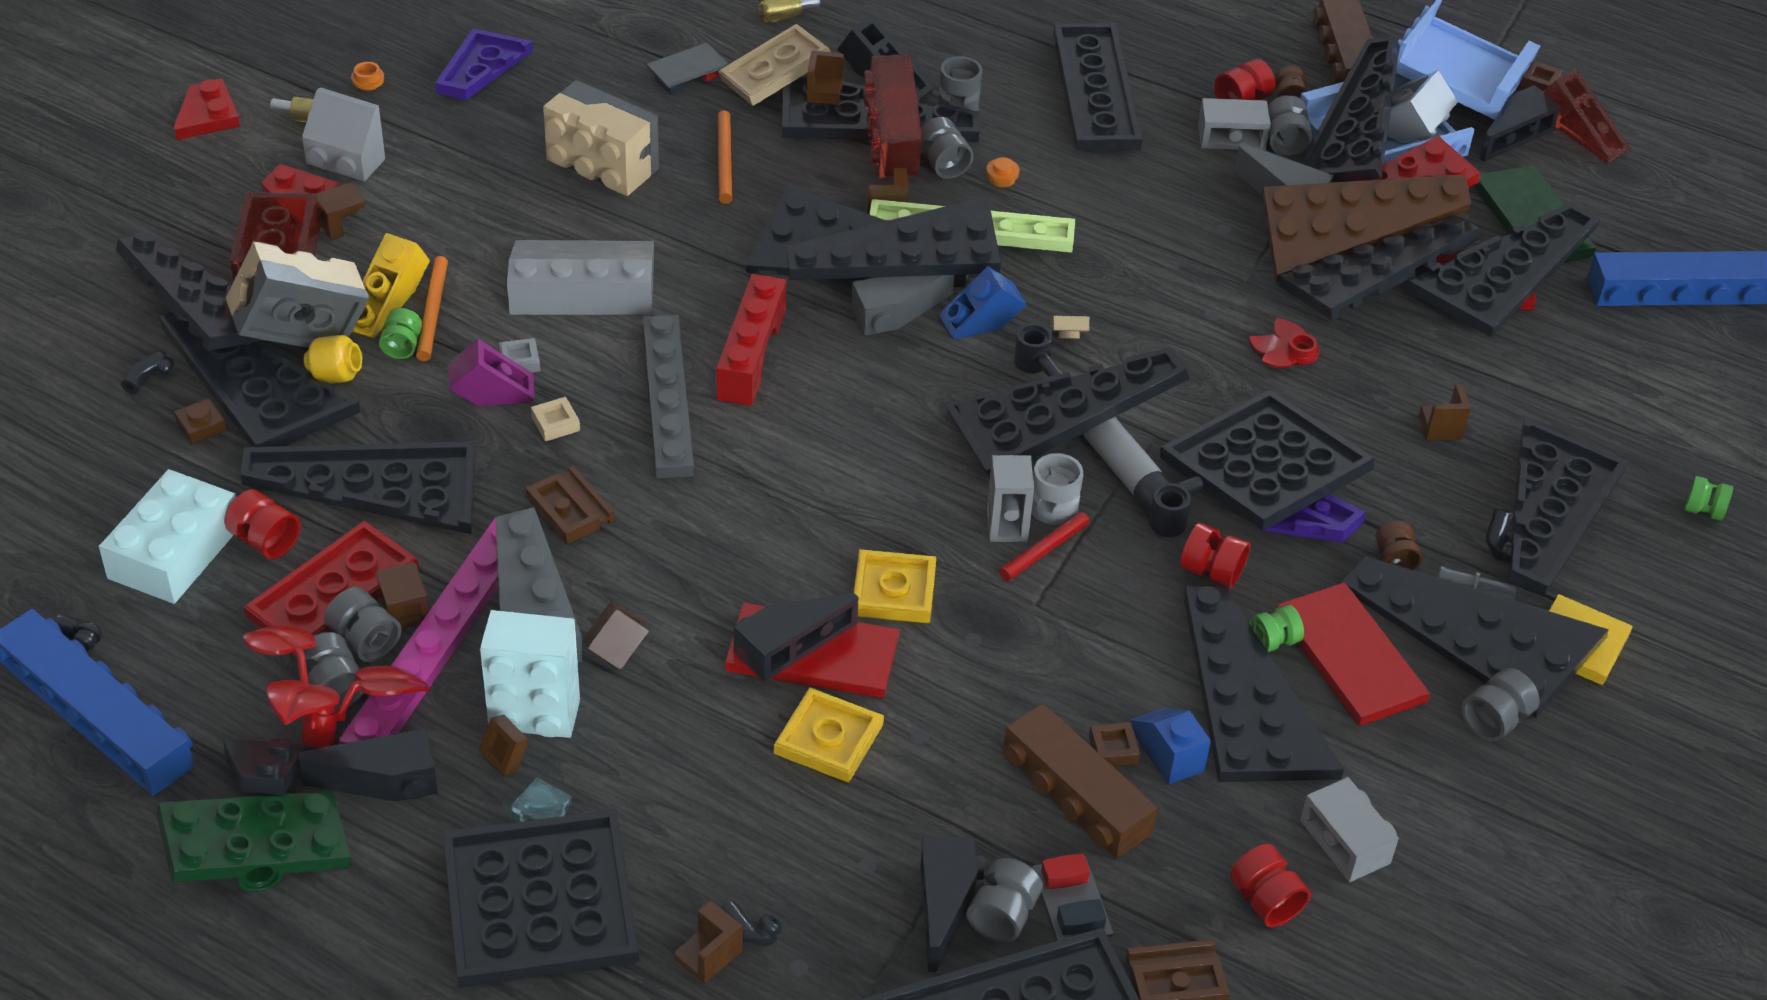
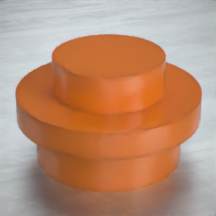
M374 62L359 63L354 67V72L351 75L352 84L364 91L375 90L383 84L384 73L379 65Z
M1005 157L990 161L986 168V174L989 177L990 183L1001 188L1012 186L1019 177L1020 172L1018 164Z

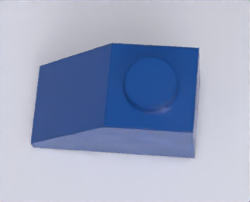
M1161 708L1128 721L1132 724L1135 737L1168 785L1205 771L1211 740L1189 710Z

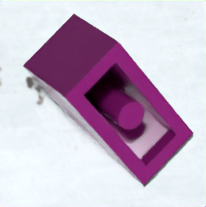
M480 339L475 340L449 362V389L457 396L465 398L477 406L530 403L535 399L534 374Z

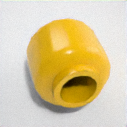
M345 335L319 337L312 341L309 350L305 353L304 366L306 371L311 373L315 381L320 384L324 381L328 384L344 383L353 380L357 372L360 371L362 367V353L358 344L353 343Z

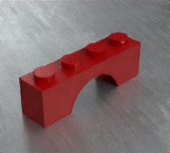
M751 274L716 368L717 400L748 406L753 405L761 383L763 361L770 334L778 335L786 312V279Z

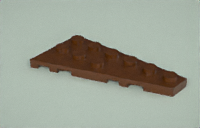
M1466 175L1264 187L1262 198L1275 282L1280 280V274L1292 271L1295 266L1311 265L1323 261V258L1326 256L1352 252L1357 246L1380 243L1388 236L1398 233L1401 236L1412 232L1413 228L1425 223L1434 224L1445 218L1469 211L1471 200Z

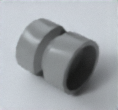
M1054 453L1045 455L1036 462L1033 472L1034 496L1031 513L1040 522L1048 525H1062L1078 513L1084 475L1083 467L1078 460L1069 455Z

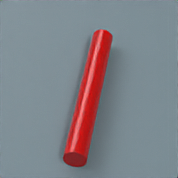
M1079 512L999 569L1000 576L1005 581H1010L1089 525V517L1084 512Z

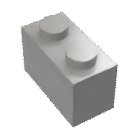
M1202 98L1198 121L1201 148L1238 150L1239 145L1244 143L1266 151L1271 126L1267 101Z
M992 455L987 502L990 542H1028L1034 496L1031 456Z
M1349 777L1307 795L1300 821L1349 883L1391 864L1399 837L1396 835V831L1391 823L1384 820L1371 805L1367 794L1359 790Z

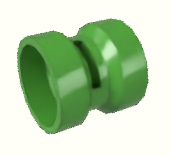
M393 309L387 315L384 324L385 329L382 331L379 346L386 355L392 358H409L415 351L417 338L422 328V320L419 315L409 309Z
M1695 475L1684 510L1695 514L1701 511L1708 513L1712 519L1723 521L1734 486L1725 483L1719 485L1711 484L1707 478ZM1711 493H1713L1710 505H1708Z
M1292 605L1278 607L1272 614L1262 612L1253 615L1249 621V624L1267 652L1277 650L1280 644L1290 646L1300 643L1304 637L1301 617Z

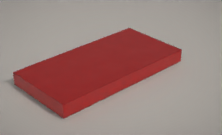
M363 521L243 607L244 613L248 619L260 628L285 625L304 629L313 636L321 633H332L326 626L324 617L330 602L338 594L352 587H362L377 600L380 596L376 571L412 562L416 563L417 568H419L418 558L369 523Z
M1345 582L1278 604V607L1292 605L1299 613L1304 627V637L1298 643L1358 726L1428 702L1430 692Z
M743 603L738 622L766 606ZM857 622L855 626L770 679L884 699L900 629ZM733 635L725 661V671L757 676L733 653Z

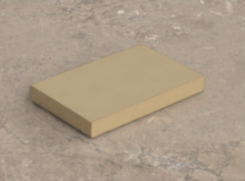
M795 24L722 68L718 73L721 81L754 106L808 72L811 51L830 52V49L798 24Z

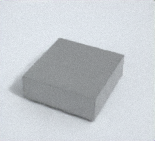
M535 338L499 342L500 353L532 373L540 372V361Z

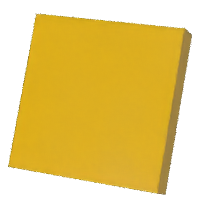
M859 549L854 594L859 597L858 617L930 624L936 556Z
M1558 594L1549 610L1550 612L1609 629L1605 641L1575 673L1603 685L1633 626Z
M809 687L776 740L774 754L849 783L882 728L884 715Z

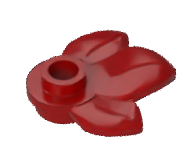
M1276 318L1274 335L1249 337L1253 350L1263 356L1262 363L1271 367L1286 368L1294 364H1311L1319 357L1320 349L1315 337L1305 333L1304 329L1299 325L1284 319Z

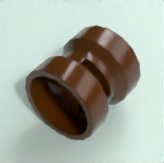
M1294 65L1285 66L1278 70L1275 74L1276 97L1295 96L1301 98V93L1308 92L1305 71Z
M1402 520L1388 522L1377 530L1375 538L1379 550L1383 553L1382 559L1384 562L1410 570H1415L1421 564L1422 554L1419 545L1415 543L1416 538L1413 528L1408 522Z

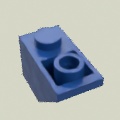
M987 266L939 313V316L951 336L959 339L1002 329L1027 304L1012 281Z

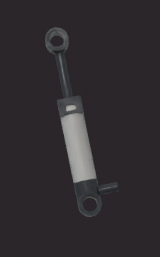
M1028 323L1017 330L1014 363L1018 369L1034 374L1043 371L1048 377L1063 374L1061 369L1051 359L1052 333L1049 328L1039 323ZM1116 417L1075 437L1084 436L1148 512L1150 515L1149 525L1153 531L1168 537L1177 536L1184 532L1191 504L1190 494L1202 490L1204 487L1201 477L1194 476L1176 484L1171 483Z

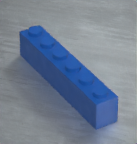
M1767 251L1594 253L1586 279L1597 306L1767 304Z
M32 608L0 629V663L152 796L156 795L194 767L190 752L193 745L186 732L180 727L175 729L171 727L154 705H145L131 685L126 682L123 684L118 682L105 663L100 660L95 662L91 659L82 644L76 639L70 641L65 637L53 619L47 618L45 620Z

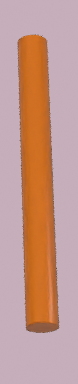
M723 110L717 115L719 201L723 204H729L732 201L731 117L728 111Z
M437 256L434 259L416 353V358L422 362L429 361L432 353L448 260L443 256Z

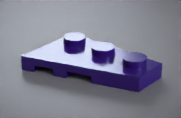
M473 28L435 82L436 93L467 100L533 52V42Z

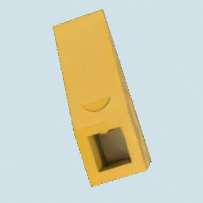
M385 233L362 281L369 300L352 332L374 339L384 328L388 313L393 309L401 308L416 291L430 262V259L417 243Z

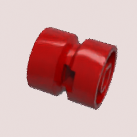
M1255 58L1239 65L1238 68L1235 67L1219 74L1214 82L1215 95L1217 99L1264 100L1275 91V77L1266 62Z
M254 489L244 491L235 498L226 512L224 521L225 528L232 535L244 543H248L267 559L273 560L282 557L295 545L301 530L300 519L281 505H277L259 490Z
M1199 522L1193 528L1185 544L1180 560V568L1200 577L1208 573L1212 582L1232 589L1239 580L1246 565L1251 544L1233 535L1222 538L1220 530Z
M1264 844L1253 848L1243 855L1233 866L1229 878L1244 899L1251 901L1252 909L1267 927L1273 928L1281 926L1296 917L1310 901L1311 891L1296 872L1286 871L1288 862L1276 847L1271 844Z

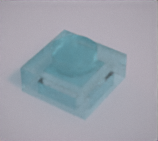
M536 777L511 805L512 817L520 821L564 816L572 807L571 796Z

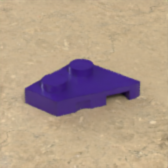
M1329 494L1264 531L1343 543L1364 524L1365 511Z

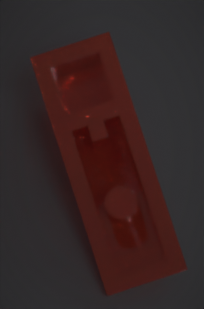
M1578 70L1556 80L1543 91L1561 105L1555 127L1604 162L1608 163L1631 149Z

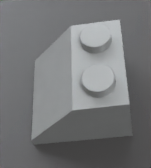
M1439 70L1394 88L1387 137L1404 144L1417 139L1419 141L1427 140L1436 134L1435 128L1450 117L1449 112L1458 101Z
M320 87L315 93L302 135L306 164L365 182L385 160L379 105Z

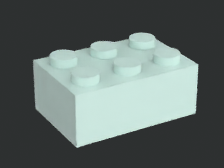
M168 469L99 545L107 579L175 604L233 536L225 528L224 521L230 504L236 498L235 493Z
M491 610L480 647L488 724L491 717L505 715L522 733L537 734L545 737L571 738L580 702L575 619Z

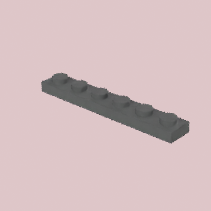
M679 315L643 316L656 479L694 476V462Z

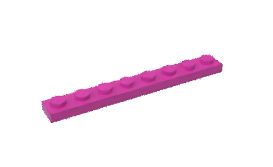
M496 517L391 665L413 673L426 682L429 687L499 587ZM427 691L389 696L370 695L340 737L339 745L399 733Z

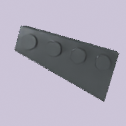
M535 508L497 516L496 540L500 611L575 619ZM575 619L577 662L579 663L582 662V635Z

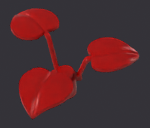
M278 625L247 632L243 636L244 644L255 652L267 655L292 653L297 658L300 681L281 680L272 682L266 688V697L273 711L285 725L303 716L301 742L309 747L324 748L335 744L337 721H345L349 704L355 693L359 690L376 696L421 691L430 693L428 684L407 670L394 666H371L356 672L355 679L357 681H353L350 684L339 709L334 706L339 703L340 695L334 689L323 685L309 684L303 649L315 647L316 640L311 633L294 626Z

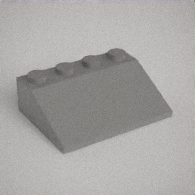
M515 240L509 258L507 276L510 315H652L654 241Z

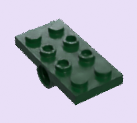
M333 791L163 802L158 804L156 816L172 883L237 877L238 884L244 891L262 892L276 886L281 881L284 873L344 869L349 867L351 861V853Z

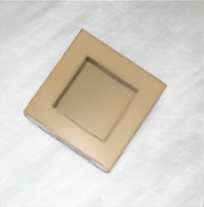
M1052 316L1050 317V331L1059 332V338L1080 339V332L1085 333L1089 331L1090 317Z
M566 397L531 407L532 419L544 441L580 431L579 419Z

